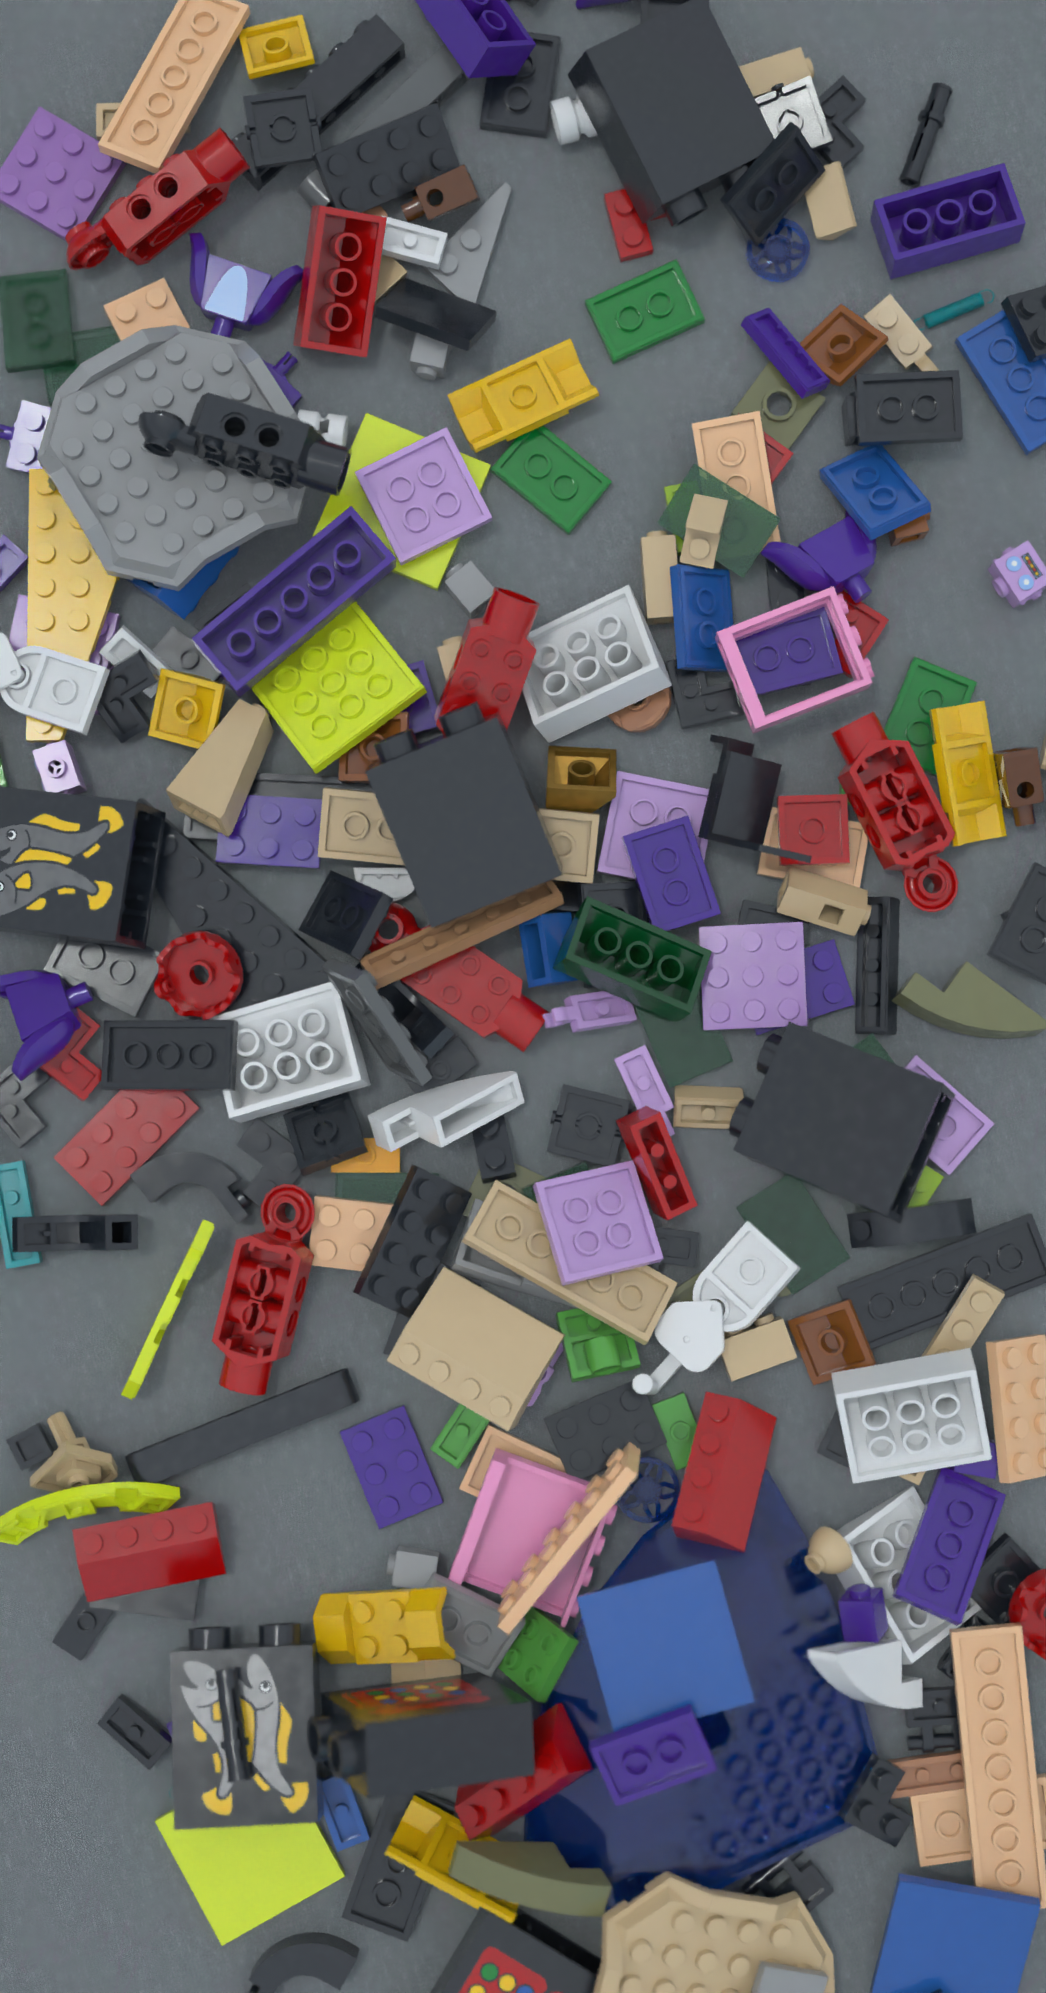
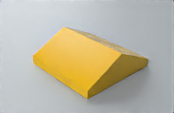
M302 14L243 28L239 34L249 80L315 64Z
M161 668L148 736L199 749L218 726L226 685L202 676Z

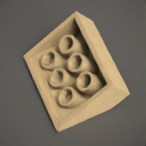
M443 1267L403 1329L387 1361L509 1431L517 1426L565 1334L449 1268Z

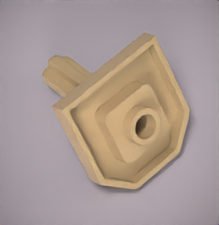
M57 1412L47 1419L59 1447L30 1477V1487L57 1492L73 1487L110 1483L118 1476V1467L112 1454L90 1449L85 1437L76 1438L64 1412Z

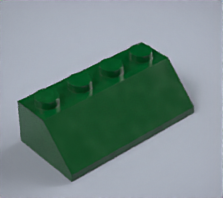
M587 896L563 938L553 969L677 1023L692 1013L712 951Z

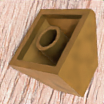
M548 746L545 809L593 813L616 797V749Z

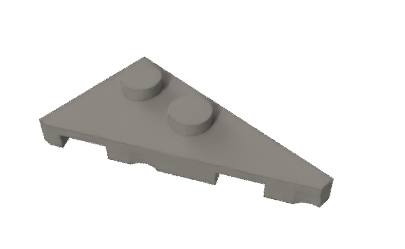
M506 182L447 241L439 270L424 266V270L451 295L473 303L477 301L481 285L486 276V269L498 238V231L509 203L512 188Z

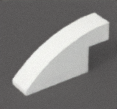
M507 1071L464 1079L414 1094L369 1114L368 1119L376 1145L389 1152L404 1146L418 1137L442 1148L525 1102L517 1072Z
M882 1637L879 1643L840 1642L808 1649V1658L819 1673L833 1687L848 1697L865 1703L893 1708L912 1709L923 1707L922 1678L902 1675L901 1640Z

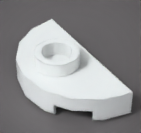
M353 868L357 882L387 894L393 898L392 902L404 899L415 889L406 868Z

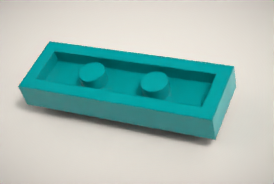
M25 1160L0 1164V1237L6 1269L43 1262L41 1251L13 1252L12 1217L35 1216Z

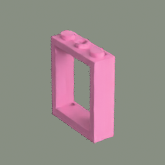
M834 586L716 633V643L753 734L869 689L871 686V678L874 677L871 663L868 658H862L858 646L862 645L860 635L855 626H849L845 614L849 613L847 603L844 601L842 594L837 595ZM825 607L854 681L765 716L736 641Z

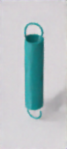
M984 289L976 294L974 293L959 301L957 300L942 308L926 313L916 319L914 324L917 320L924 317L925 324L930 329L984 306L985 303L980 294L981 292L990 291L993 294V299L987 302V304L993 302L995 295L992 290Z

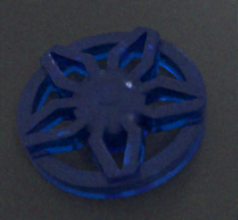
M788 218L781 219L773 236L769 233L765 237L767 239L766 244L761 242L757 246L762 251H759L755 258L752 253V244L747 241L746 256L751 269L760 277L769 281L785 282L792 279L803 270L809 257L810 243L806 232L799 224ZM785 226L787 227L786 236L780 234ZM792 230L799 235L803 244L796 241L790 242ZM793 248L803 251L796 254L791 253ZM766 257L768 260L766 263L757 264L761 258ZM802 258L799 265L791 270V261L789 259L794 261ZM773 263L776 274L767 272L764 269L769 268ZM779 264H785L786 273L781 271Z
M640 1457L639 1464L649 1463L644 1470V1476L638 1471V1479L635 1483L631 1482L629 1485L633 1490H628L622 1498L620 1496L617 1503L629 1518L641 1523H654L663 1520L675 1509L680 1495V1485L674 1470L666 1462L654 1457ZM656 1464L658 1465L657 1475L655 1477L650 1476L649 1472ZM663 1468L671 1476L673 1484L666 1481L659 1482L662 1478ZM665 1486L673 1489L674 1492L662 1494L661 1487ZM631 1495H635L637 1499L635 1502L624 1504ZM673 1498L670 1505L660 1513L661 1503L658 1499L666 1500ZM642 1503V1508L647 1517L637 1515L629 1509L639 1507ZM655 1503V1516L648 1509L649 1504Z

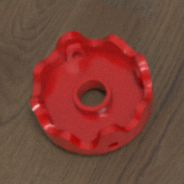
M208 931L187 932L173 939L156 959L159 971L158 977L154 982V992L158 998L169 1002L180 1016L202 1017V1020H208L227 1009L236 1000L241 991L243 983L241 960L229 942ZM196 965H202L207 969L209 973L207 982H202L196 978L194 974Z
M1045 1568L1032 1573L1019 1584L1011 1598L1008 1616L1010 1623H1020L1022 1625L1024 1646L1046 1660V1617H1044V1610L1046 1608Z

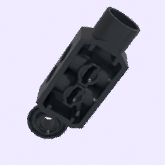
M209 392L201 396L189 426L185 425L184 420L175 414L162 410L143 412L139 414L138 418L139 429L145 439L143 446L146 450L157 456L171 458L176 450L193 456L197 455L212 467L223 468V466L233 468L242 476L248 478L259 476L270 480L275 486L288 489L290 486L297 489L308 487L338 497L350 464L351 448L326 441L311 424Z

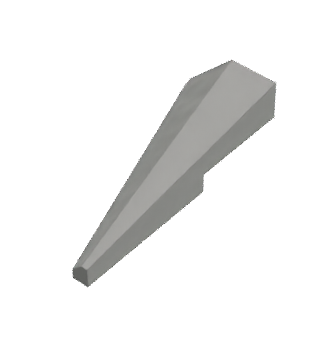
M475 1199L459 1238L450 1270L459 1275L577 1308L461 1242L483 1201Z

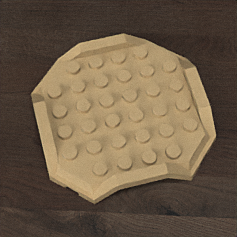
M665 1871L644 1886L646 1891L629 1903L623 1900L602 1915V1963L593 1993H751L760 1961L823 1971L828 1976L824 1993H835L833 1953L795 1891L776 1898L708 1889Z

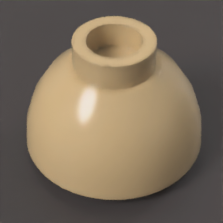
M826 1526L819 1527L809 1540L808 1555L805 1556V1563L809 1570L815 1574L820 1572L838 1574L852 1566V1551L845 1538L832 1528Z

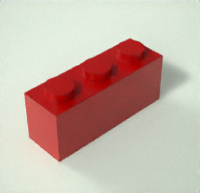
M645 1106L616 1120L630 1157L634 1161L638 1177L653 1213L668 1221L698 1206L661 1112Z

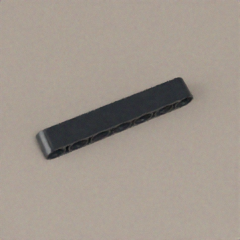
M344 1368L126 1455L125 1459L134 1482L156 1483L360 1401L348 1368Z

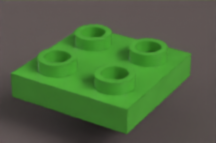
M579 1308L556 1313L555 1317L559 1332L565 1334L562 1345L572 1382L640 1367L641 1364L634 1339Z
M531 1607L524 1616V1627L497 1668L534 1700L545 1704L579 1641L542 1610Z

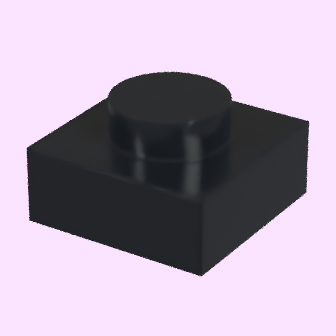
M40 1422L6 1440L21 1471L50 1457L54 1452Z

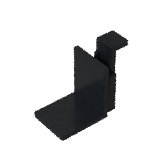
M711 734L710 741L722 744L723 748L717 773H713L698 837L810 863L812 856L763 845L782 764L752 757L755 744Z

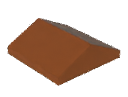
M840 304L799 344L828 377L830 384L841 387L889 339L884 333Z
M400 712L339 757L338 781L370 784L365 771L371 764L380 761L373 744L408 730L409 713Z
M851 1299L824 1305L787 1321L813 1386L832 1380L831 1373L877 1364Z

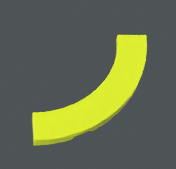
M202 1220L121 1393L122 1396L132 1400L138 1393L165 1330L182 1298L187 1283L191 1279L215 1228L213 1223Z
M110 1482L53 1492L21 1504L0 1517V1542L19 1545L32 1534L46 1528L50 1520L64 1515L68 1520L96 1514L97 1508L119 1507L120 1512L151 1514L167 1511L180 1499V1487L147 1482Z

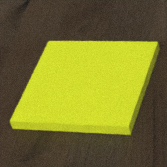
M366 413L351 446L350 464L342 490L338 497L330 495L313 537L352 506L395 556L396 567L392 572L438 591L461 537L401 566L355 475L356 471L425 437ZM460 452L479 492H481L491 465Z
M356 601L251 688L315 774H318L427 693L422 683Z
M174 1809L155 1820L158 1829L222 1946L345 1877V1871L319 1823L174 1830Z

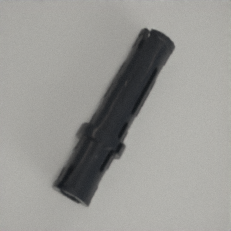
M936 82L932 84L925 109L919 113L918 121L920 123L904 168L899 176L900 182L910 187L920 186V180L937 132L944 126V113L950 96L953 93L952 88L944 83Z
M238 1668L214 1671L224 1740L220 1744L221 1749H225L228 1782L251 1779L246 1746L250 1745L249 1737H245L237 1674Z

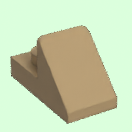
M694 494L686 521V533L679 562L714 569L728 500Z

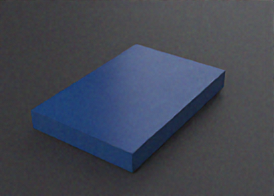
M883 445L867 446L819 469L822 481L870 541L931 512L929 500Z
M679 564L671 566L670 577L677 669L728 673L715 636L718 631L733 626L729 570Z

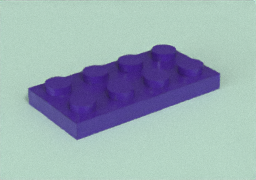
M949 1468L938 1469L892 1596L956 1626L960 1625L1006 1495L962 1474L953 1472Z

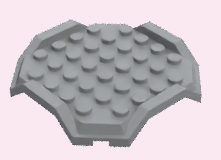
M177 325L142 329L82 362L56 391L37 459L85 533L108 575L128 580L136 578L153 582L154 586L180 591L209 562L265 530L298 523L304 503L306 487L301 489L291 486L288 489L280 488L272 484L270 480L259 476L248 478L242 476L233 468L223 466V468L212 467L197 455L193 456L176 450L173 457L165 458L149 452L143 446L145 439L139 429V414L158 410L167 411L184 420L185 425L189 426L197 403L200 401L201 396L208 392L299 420L295 410L261 357L245 341Z

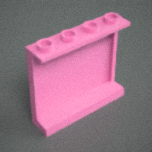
M495 1448L451 1566L448 1579L459 1585L464 1581L501 1595L512 1579L517 1582L524 1572L521 1570L527 1559L533 1553L538 1556L545 1546L542 1543L548 1533L554 1527L559 1530L566 1520L563 1517L574 1501L580 1504L587 1495L585 1489L589 1482ZM616 1504L611 1507L532 1605V1607L561 1617L560 1627L565 1628L569 1616L575 1618L578 1613L579 1605L576 1597L581 1585L587 1587L590 1582L594 1567L589 1566L592 1556H599L602 1551L606 1536L601 1535L605 1524H612L618 1507Z

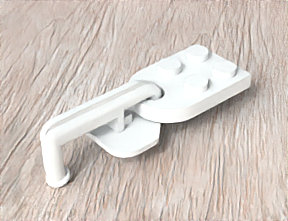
M0 632V694L6 704L25 716L87 736L110 670L106 667L40 646H27L14 652L8 637Z
M747 1221L699 1275L693 1289V1301L675 1302L660 1317L655 1327V1336L658 1342L670 1354L650 1376L643 1373L635 1376L632 1382L635 1392L646 1395L657 1394L682 1365L693 1372L707 1370L724 1351V1332H736L749 1327L801 1268L755 1225Z

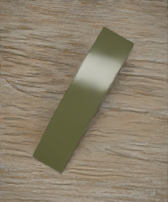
M967 961L955 970L942 990H939L915 972L905 981L892 999V1002L909 1013L933 1025L956 1033L976 1037L998 1039L1036 1036L1046 1029V1020Z
M457 1841L448 1870L449 1875L454 1879L500 1899L534 1909L574 1916L602 1917L612 1888L602 1869L569 1868L554 1842Z

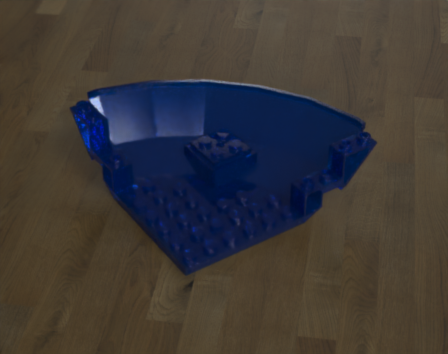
M767 1469L764 1471L745 1553L676 1537L672 1528L674 1510L641 1536L601 1588H608L715 1558L755 1698L754 1703L697 1718L715 1758L717 1771L626 1804L615 1806L589 1746L590 1740L612 1733L613 1729L582 1618L573 1634L579 1642L546 1703L542 1704L540 1715L556 1704L562 1703L593 1769L524 1815V1842H554L569 1868L602 1869L612 1885L604 1912L609 1911L623 1900L629 1903L646 1891L644 1888L646 1884L664 1872H670L708 1889L719 1890L854 1826L844 1821L837 1814L872 1753L877 1754L864 1702L850 1698L838 1691L824 1679L808 1658V1649L844 1642L841 1618L826 1583L816 1577L805 1563V1556L808 1555L807 1547H810ZM792 1557L791 1563L785 1566L786 1559ZM628 1877H634L632 1880L628 1881Z

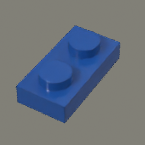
M334 1775L323 1778V1815L337 1852L370 1840L371 1835L354 1788L341 1778H335Z

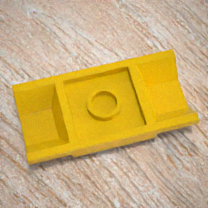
M569 338L456 390L447 396L470 448L477 453L505 439L508 442L569 414L568 410L598 397L599 392L595 386L591 385L579 362L574 345Z
M985 701L929 710L934 739L932 749L942 808L955 832L951 840V846H961L966 843L1007 836Z
M446 1586L321 1594L313 1615L317 1652L329 1664L411 1663L421 1660L456 1658L455 1650L445 1641L441 1610L447 1595Z
M414 1795L385 1855L415 1870V1876L476 1909L482 1907L512 1923L519 1904L484 1893L449 1875L448 1870L456 1842L469 1841L460 1819ZM488 1836V1837L479 1838V1839H475V1840H471V1841H498V1840L495 1839V1838H493V1837H491V1836Z

